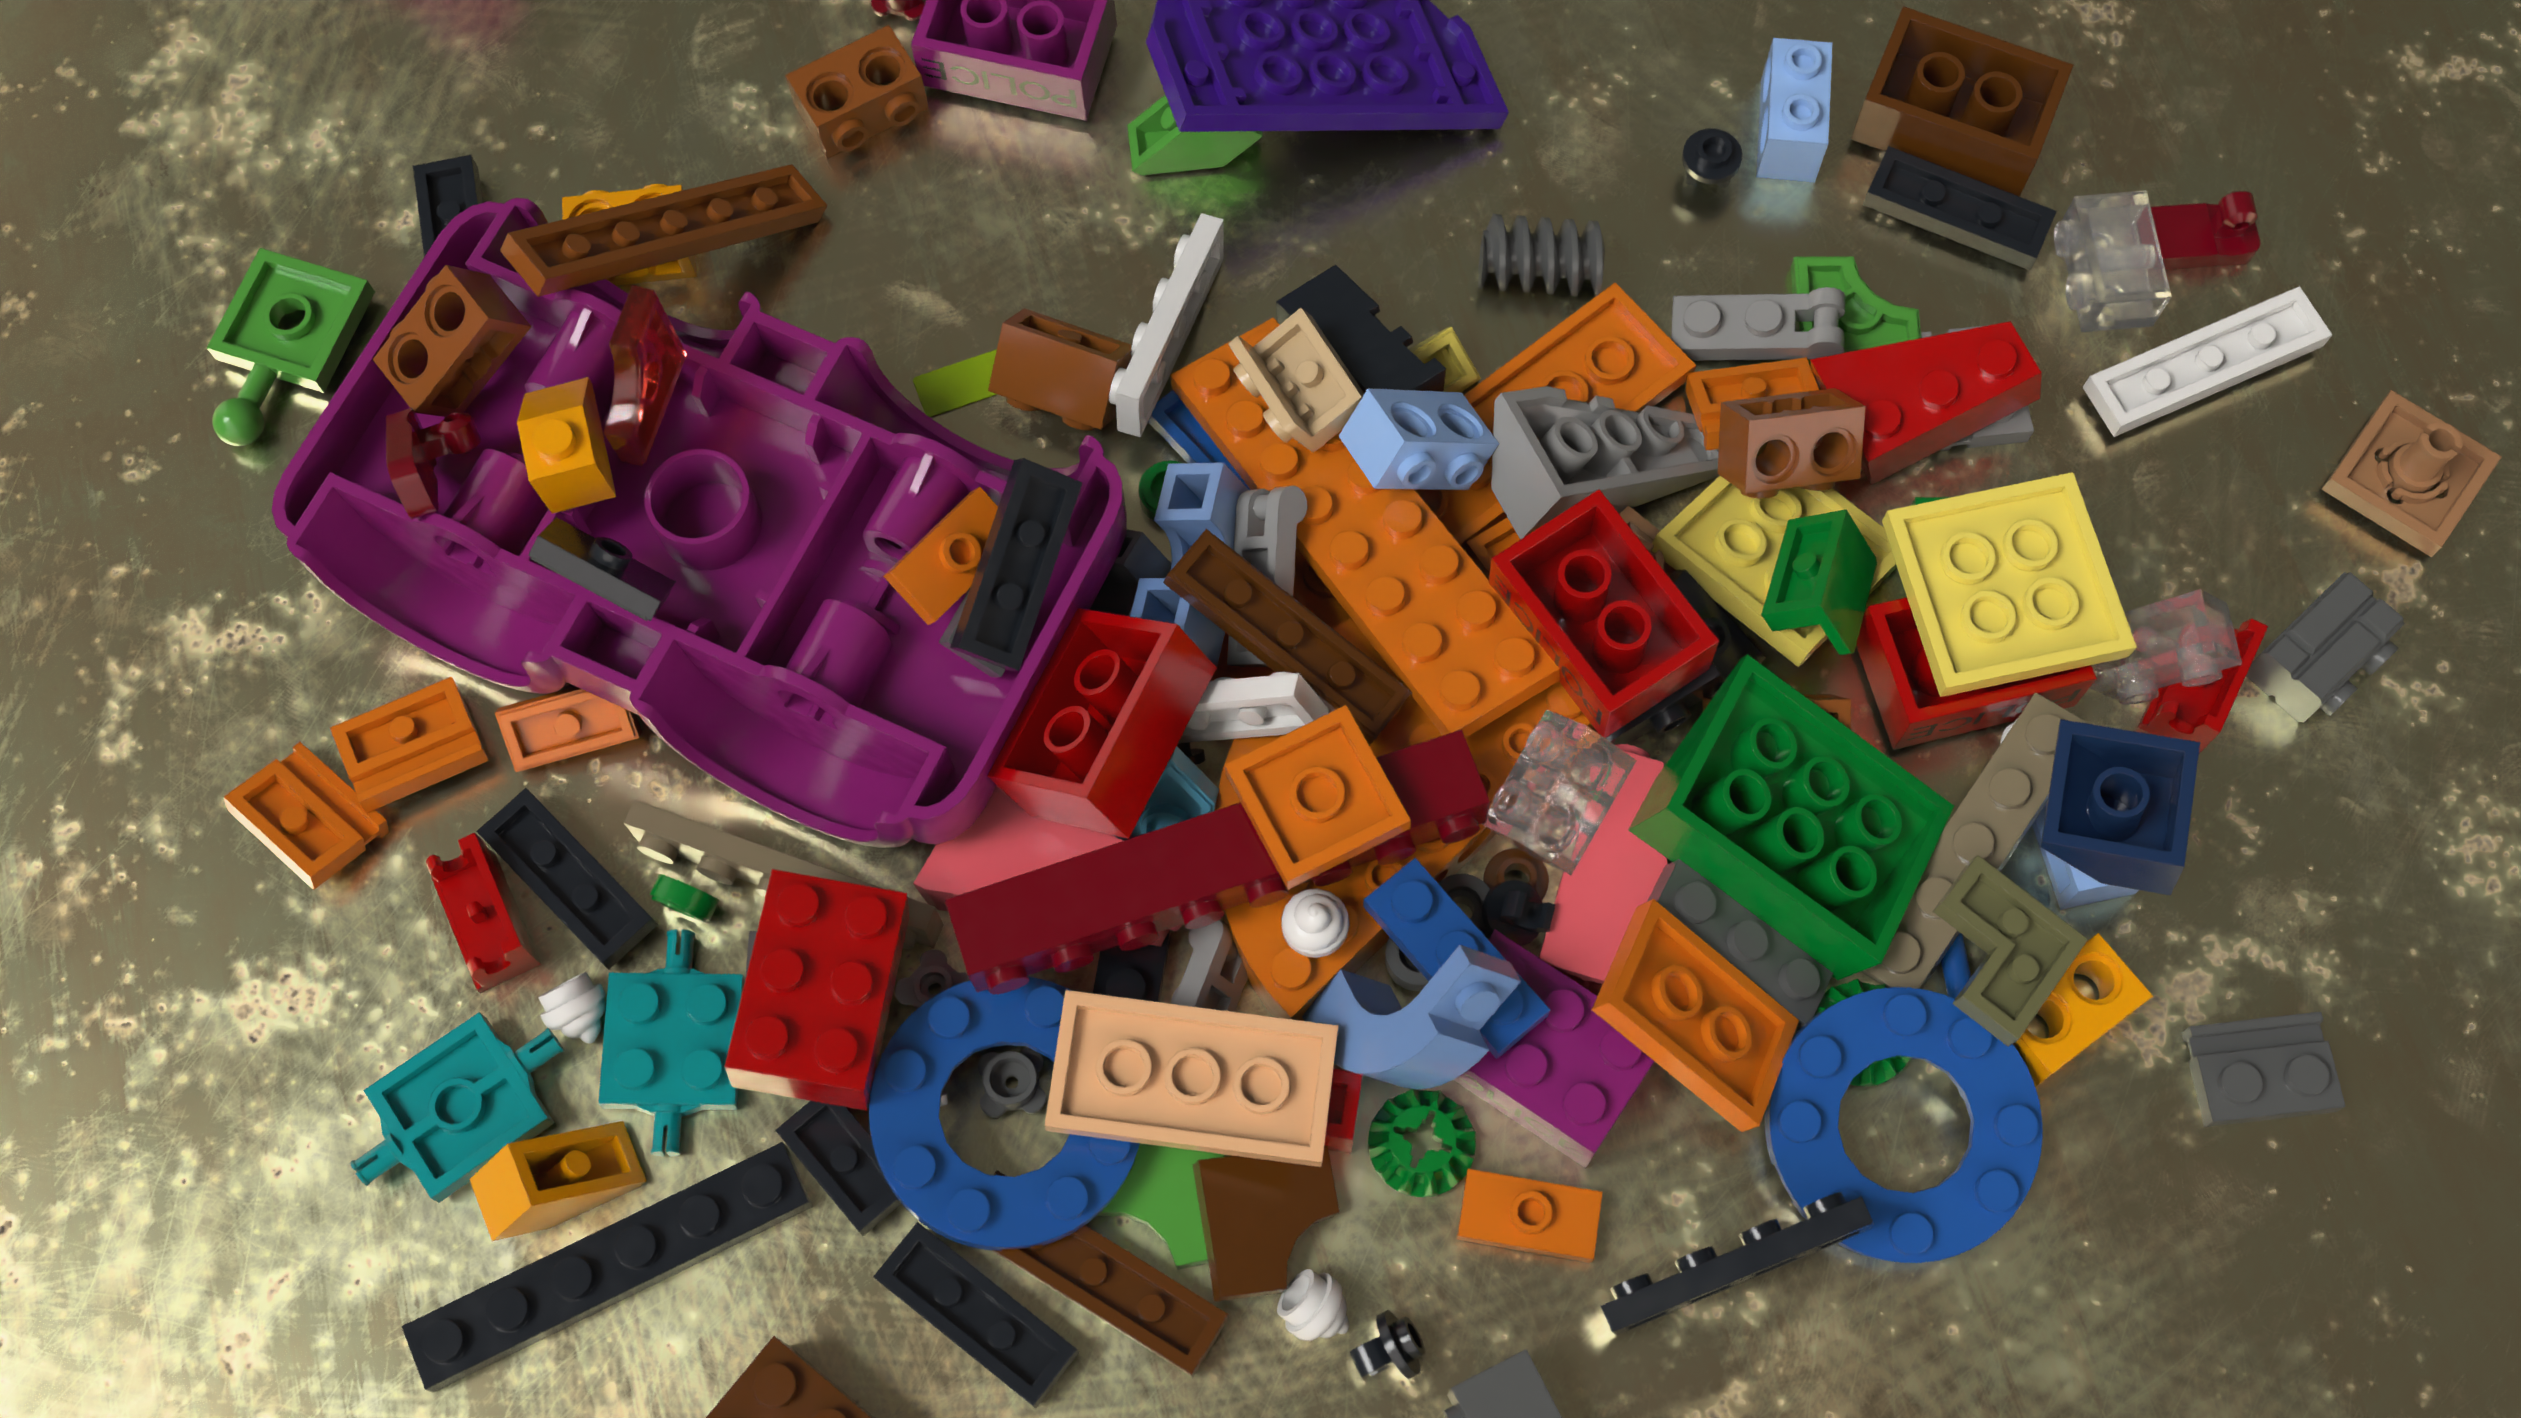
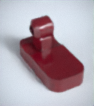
M2233 191L2224 196L2218 204L2198 203L2154 206L2140 210L2129 228V239L2135 262L2141 268L2149 271L2232 266L2249 263L2260 247L2256 226L2258 215L2253 194L2247 191Z
M412 407L386 415L387 469L392 484L410 519L439 511L438 479L433 471L437 465L436 458L449 453L467 454L480 444L481 436L470 414L452 413L447 415L439 424L426 428L422 427Z

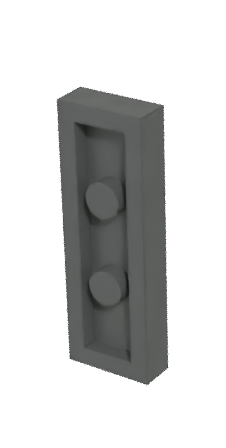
M1680 859L1667 864L1648 901L1655 899L1799 1020L1795 1031L1800 1030L1814 1017L1833 973Z

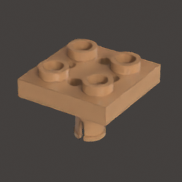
M2391 390L2381 401L2321 490L2432 558L2442 548L2502 456ZM2374 454H2376L2380 459L2388 461V463L2385 461H2380L2379 463L2378 461H2376ZM2388 492L2392 493V494H2391V497H2392L2393 499H2395V500H2399V499H2400L2401 503H2400V504L2392 503V502L2388 499L2387 493H2388ZM2443 494V498H2436V496Z

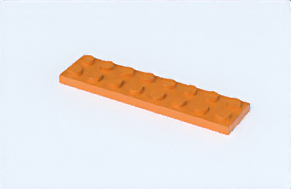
M1273 317L1240 335V337L1254 347L1277 328L1279 323ZM1228 343L1170 374L1173 391L1251 490L1266 489L1271 491L1275 487L1297 486L1304 492L1307 499V512L1303 520L1297 523V550L1400 682L1412 691L1410 695L1442 735L1462 729L1466 738L1560 681V668L1493 589L1487 577L1415 489H1374L1339 438L1341 431L1314 453L1294 438L1287 443L1282 441L1263 417V413L1269 409L1261 395L1258 398L1253 396L1236 376L1233 368L1240 362Z

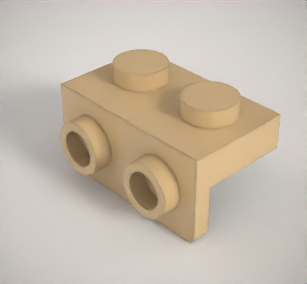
M1303 308L1298 309L1254 347L1240 336L1235 337L1228 343L1240 362L1233 368L1236 376L1253 396L1258 398L1261 395L1269 406V409L1263 413V417L1275 434L1285 443L1294 438L1314 453L1344 428L1364 395V392L1313 317Z

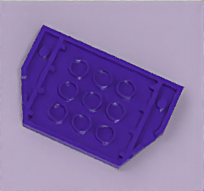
M1157 0L1146 39V44L1179 132L1501 129L1509 114L1471 27L1458 15L1449 19L1430 0Z

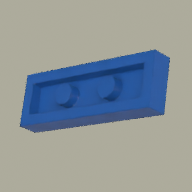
M1416 858L1364 899L1363 907L1428 981L1432 979L1459 945L1507 961ZM1518 973L1517 975L1521 982L1479 1030L1489 1051L1496 1059L1547 1018L1550 1012L1548 1006Z

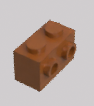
M1023 308L1002 323L988 391L1007 397V403L1017 409L1025 411H1038L1041 409L1062 416V421L1072 428L1085 431L1101 430L1117 416L1116 405L1111 404L1109 401L1110 387L1116 371L1120 367L1127 369L1132 358V345Z

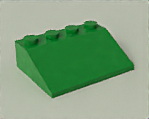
M1747 654L1739 660L1658 774L1628 831L1673 862L1680 859L1833 973L1832 977L1836 980H1841L1882 963L1955 805Z

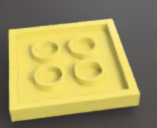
M1767 443L1759 449L1756 458L1763 453ZM1721 476L1656 535L1652 543L1654 545L1652 552L1656 553L1660 550L1665 562L1675 570L1686 569L1715 602L1797 667H1800L1828 637L1820 625L1772 632L1761 615L1788 520L1847 509L1877 559L1869 595L1897 568L1884 527L1833 488L1814 491L1793 487L1779 489L1778 494L1774 497L1752 498L1741 494L1738 488Z
M2073 472L1887 510L1882 523L1940 697L2127 658L2137 648Z

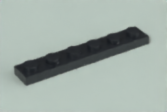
M783 1142L778 1143L401 1326L425 1390L436 1392L812 1208L813 1204L788 1147Z

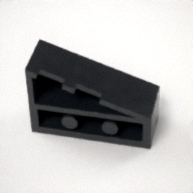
M1336 264L1276 301V321L1279 325L1300 308H1303L1313 317L1364 394L1368 388L1444 392L1446 368L1436 358L1424 364L1407 348L1413 344L1412 336L1402 326L1390 332L1376 317V314L1380 312L1379 305Z

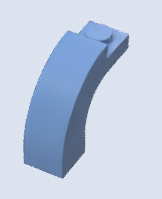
M1459 945L1422 991L1404 1008L1399 1004L1390 985L1340 969L1302 1017L1307 1022L1338 1026L1334 1064L1342 1069L1403 1088L1429 1089L1456 1079L1474 1066L1489 1051L1479 1030L1521 980L1510 962Z

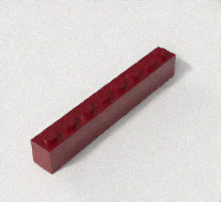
M1462 729L1376 757L1411 820L1410 829L1298 885L1313 881L1315 886L1330 885L1351 875L1353 872L1352 867L1377 859L1380 865L1393 864L1413 855L1417 850V845L1441 838L1442 843L1450 844L1462 841L1476 834L1480 830L1479 825L1487 821L1490 800ZM1239 802L946 899L945 902L968 977L976 992L989 989L991 994H1002L1029 982L1028 975L1054 967L1056 972L1073 971L1091 963L1094 960V953L1118 945L1123 951L1139 949L1155 942L1159 938L1158 932L1181 924H1184L1187 929L1205 927L1220 920L1224 916L1223 910L1247 902L1253 908L1267 906L1282 900L1289 892L1242 803Z

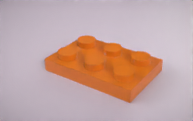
M1651 899L1636 907L1592 1008L1593 1012L1740 1132L1760 1126L1782 1068V1060L1799 1022L1794 1015L1655 899Z

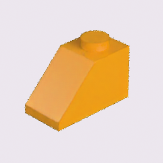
M589 377L525 393L517 419V426L528 480L550 512L553 514L616 497L593 385Z
M623 1121L507 1143L469 1179L492 1241L552 1228L635 1190L647 1181Z

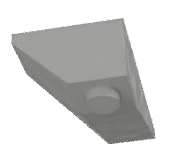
M1548 386L1503 392L1494 401L1493 436L1499 445L1492 456L1491 489L1520 539L1598 489L1601 490L1619 513L1628 505L1633 508L1720 476L1717 474L1719 449L1706 451L1703 432H1699L1694 415L1690 413L1648 405L1641 412L1615 408L1613 399L1595 396L1589 403L1567 399L1564 389Z

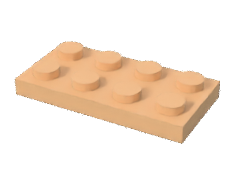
M1065 990L1044 1125L1045 1130L1321 1167L1338 1026Z

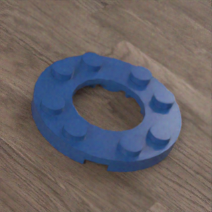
M1029 976L1027 984L1007 993L991 994L989 989L976 992L970 980L946 989L926 1001L901 1024L890 1039L880 1058L871 1087L869 1125L872 1144L878 1165L894 1195L917 1220L934 1232L957 1243L984 1250L1001 1251V1249L1025 1248L1041 1244L1043 1246L1058 1241L1089 1223L1103 1211L1124 1184L1140 1143L1070 1134L1062 1150L1042 1168L1016 1177L987 1175L965 1164L946 1142L939 1119L941 1093L954 1069L973 1053L994 1046H1025L1050 1058L1054 1063L1065 990H1072L1044 979Z
M1910 987L1875 989L1841 1000L1818 1013L1792 1038L1782 1060L1783 1065L1765 1111V1136L1771 1163L1775 1164L1782 1184L1793 1200L1791 1203L1805 1219H1808L1803 1208L1826 1196L1842 1192L1846 1202L1862 1196L1874 1222L1873 1228L1837 1244L1870 1258L1899 1263H1923L1954 1257L1973 1249L1988 1240L2013 1217L2029 1192L2038 1169L2043 1137L2042 1114L2035 1084L2024 1060L2013 1044L2007 1047L1953 1005L1954 998L1941 993ZM1894 1056L1921 1059L1946 1073L1958 1088V1092L1965 1101L1970 1117L1968 1148L1956 1170L1936 1186L1912 1193L1885 1189L1863 1176L1846 1155L1838 1129L1841 1099L1852 1079L1873 1062Z

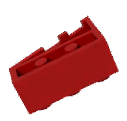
M2011 321L1810 359L1812 372L1819 390L1836 388L1866 406L1861 468L1871 485L2039 400L2041 395L2042 372Z

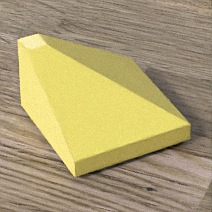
M1448 327L1409 348L1424 364L1436 358L1446 368L1444 392H1462L1481 379L1452 327Z

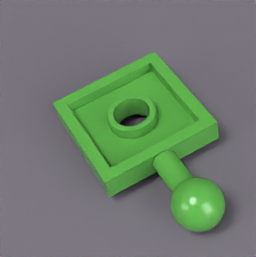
M259 248L207 346L208 351L216 360L251 370L238 397L223 401L214 411L212 418L213 428L222 441L233 446H246L255 442L261 436L264 429V417L259 408L262 406L276 378L316 391L325 392L375 294L368 280ZM296 310L305 311V317L298 326L289 330L278 329V324L285 314Z

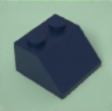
M2060 719L2040 847L2102 884L2171 896L2185 866L2200 742Z

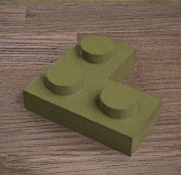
M1979 855L1967 863L1933 910L1940 918L1987 953L1952 1004L2007 1047L2020 1039L2088 940Z

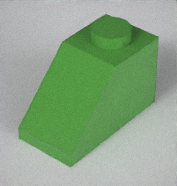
M1166 95L1127 125L1132 171L1141 176L1224 167L1263 137L1262 131L1179 132Z

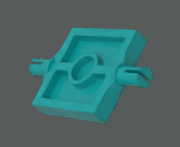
M677 929L667 931L665 968L649 973H609L598 1100V1104L602 1109H637L654 1116L651 1155L665 1157V1147L669 1157L680 1155L682 1116H689L702 1110H737L739 1088L731 1086L725 1070V1063L744 988L743 974H705L692 969L695 933L690 930H681L680 946V935Z
M478 1012L363 1090L380 1116L382 1135L385 1140L350 1162L352 1169L356 1171L355 1174L364 1185L368 1186L370 1182L401 1162L414 1171L429 1197L440 1203L469 1183V1179L507 1143L533 1139L554 1124L551 1116L535 1093L534 1081L530 1073L557 1054L564 1052L562 1045L558 1042L553 1032L546 1028L544 1032L514 1051L501 1041L488 1019Z

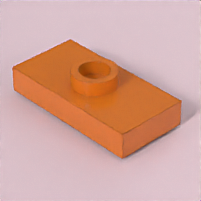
M980 486L972 490L883 575L927 625L936 622L972 585L998 509L995 502Z
M576 686L503 706L495 712L515 773L638 739L642 734L636 713Z
M1467 1169L1456 1240L1592 1263L1595 1255L1603 1192Z

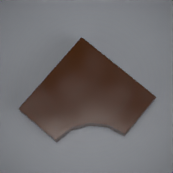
M1324 1146L1321 1167L1241 1156L1198 1160L1193 1165L1214 1302L1282 1293L1287 1289V1261L1297 1238L1312 1224L1333 1218L1340 1213L1328 1146Z

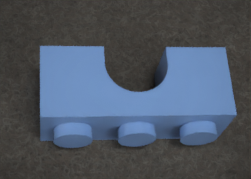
M1224 462L1168 464L1154 521L1165 531L1169 539L1172 555L1171 570L1206 529L1234 550L1237 500L1241 493L1248 490V488ZM1139 578L1130 617L1178 624L1217 667L1225 632L1163 583L1165 578Z

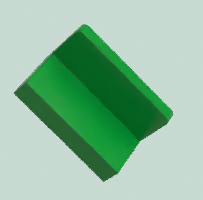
M1847 509L1788 520L1761 614L1772 632L1820 625L1839 655L1853 654L1855 651L1877 565L1874 553Z

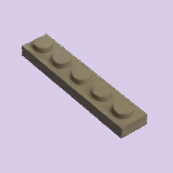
M2036 692L2034 693L1945 826L1882 963L1861 971L1862 973L1881 985L1885 984L1886 988H1924L1960 934L1959 931L1935 914L1933 910L1967 863L1975 856L1979 855L1998 871H2002L2047 803L2060 719L2090 724L2089 722Z
M634 800L624 821L625 826L639 842L637 849L642 853L670 864L674 863L676 856L698 864L696 870L699 873L723 884L732 885L735 878L758 885L756 892L763 897L766 896L772 869L881 888ZM908 897L909 921L903 948L912 949L915 942L934 948L944 926L936 907Z

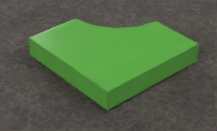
M1854 257L1793 258L1790 267L1792 294H1809L1815 289L1825 287L1836 288L1844 292L1845 313L1844 316L1839 318L1838 326L1845 334L1843 353L1921 338L1919 309L1897 306L1874 294L1860 277ZM1814 321L1795 323V332L1809 331L1814 328Z
M1140 1143L1134 1163L1124 1184L1098 1216H1125L1149 1226L1168 1245L1177 1270L1207 1264L1208 1258L1193 1165L1198 1160L1224 1157V1154Z

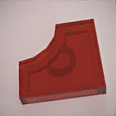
M632 285L609 342L614 359L615 383L611 410L604 434L621 461L643 466V463L647 461L687 353L655 291Z

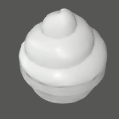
M1318 888L1303 890L1294 895L1285 905L1281 919L1282 933L1288 945L1297 953L1307 957H1324L1338 950L1346 940L1349 931L1348 911L1341 899L1329 891Z
M584 972L538 997L545 1010L540 1017L550 1030H561L569 1038H581L585 1043H594L601 1030L599 1018L606 1009V1002L604 1000L606 993L601 983L593 985L587 972Z
M1306 1269L1297 1274L1287 1285V1289L1283 1291L1278 1302L1277 1313L1286 1320L1285 1326L1287 1331L1298 1339L1312 1341L1318 1337L1331 1338L1337 1333L1344 1334L1349 1329V1320L1346 1315L1347 1305L1342 1294V1286L1328 1273L1317 1274L1311 1269Z

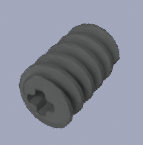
M1493 214L1486 230H1483L1478 289L1483 288L1489 273H1495L1499 290L1506 291L1515 274L1519 275L1523 292L1530 293L1537 276H1543L1547 294H1554L1561 278H1567L1571 296H1578L1584 281L1591 280L1596 297L1601 292L1605 259V245L1599 222L1589 220L1581 237H1579L1575 221L1573 219H1565L1558 234L1555 235L1550 218L1541 217L1532 234L1526 216L1517 215L1510 231L1507 232L1502 214Z

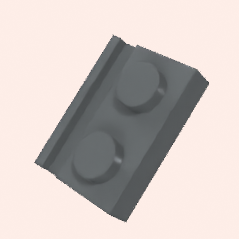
M2312 1012L2190 1026L2181 1032L2183 1042L2188 1043L2191 1060L2188 1063L2204 1127L2333 1113L2346 1107L2329 1041H2324L2320 1023L2323 1022L2322 1013Z

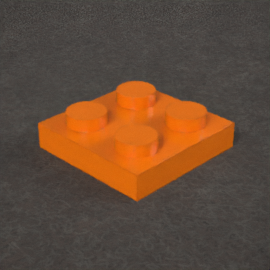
M1347 705L1224 764L1226 776L1287 889L1410 829L1411 820Z

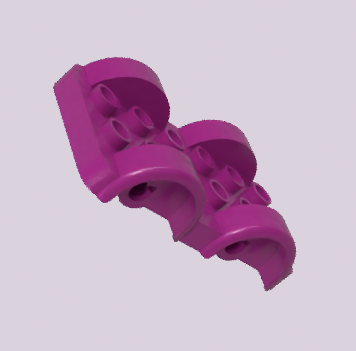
M526 198L509 199L505 203L488 201L470 206L455 216L438 235L284 470L273 495L272 515L276 527L287 539L286 544L289 551L322 585L345 603L384 629L426 653L479 678L511 689L535 694H547L557 692L566 683H570L634 712L642 718L646 725L661 740L700 770L748 799L808 828L844 841L875 848L900 847L906 845L911 839L936 845L953 840L970 828L986 807L997 786L987 775L1078 608L1090 610L1121 551L1126 537L1127 512L1122 480L1116 466L1104 457L1101 444L1093 436L1086 435L1079 447L1080 462L1065 468H1049L1082 482V486L1020 670H1005L1002 677H990L938 643L968 590L936 622L927 625L883 575L972 490L980 486L995 504L999 506L1014 460L969 442L919 410L886 378L879 368L871 348L860 338L846 337L834 343L763 313L758 299L750 292H745L739 301V309L743 319L735 330L710 329L682 321L634 298L607 279L537 297L500 251L507 233L548 223L541 209L533 201ZM445 265L490 274L532 327L464 412L471 415L481 436L480 444L467 454L449 453L436 458L437 465L433 471L438 479L439 511L410 519L392 484L386 464V415L410 407L373 361V358L389 339L392 329L399 322L403 321L423 295L429 281L439 274ZM589 377L593 385L616 497L552 514L528 480L517 419L525 393ZM416 413L423 428L439 424L445 418ZM557 517L594 538L607 537L623 544L631 551L633 559L676 581L667 600L652 620L645 621L532 560L528 554L537 536Z

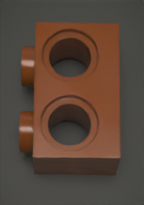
M890 25L785 75L795 108L826 159L843 151H852L860 147L867 139L893 126L905 125L915 119L918 114L929 109L922 76ZM892 82L887 85H881L883 83ZM841 107L837 110L828 111L832 108Z
M445 265L440 273L429 281L425 292L403 321L399 322L392 329L389 339L375 355L373 361L409 407L414 409L415 413L446 417L452 413L465 412L532 326L490 274Z
M1836 388L1721 402L1717 474L1738 488L1741 494L1752 498L1774 497L1778 494L1779 489L1793 487L1814 491L1829 490L1834 488L1835 483L1838 481L1860 479L1866 406ZM1824 436L1820 445L1814 450L1818 440ZM1767 442L1763 453L1756 458L1759 449Z

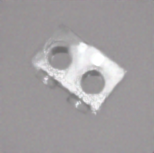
M1546 709L1536 728L1530 733L1526 745L1507 779L1495 794L1493 803L1488 811L1487 821L1482 825L1530 856L1572 875L1637 760L1588 726Z

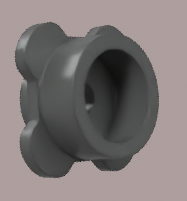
M1024 1048L1020 1053L1013 1051L1000 1054L988 1052L981 1057L977 1068L980 1075L983 1076L985 1094L980 1099V1106L986 1115L992 1118H999L1006 1111L1023 1109L1028 1114H1035L1042 1110L1046 1104L1047 1097L1040 1088L1039 1072L1044 1066L1040 1053L1030 1048ZM1010 1077L1018 1079V1085L1013 1089L1006 1086V1081Z

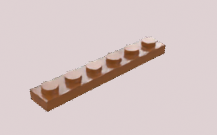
M790 164L509 232L500 251L537 297L814 224L820 221L828 205L794 165Z

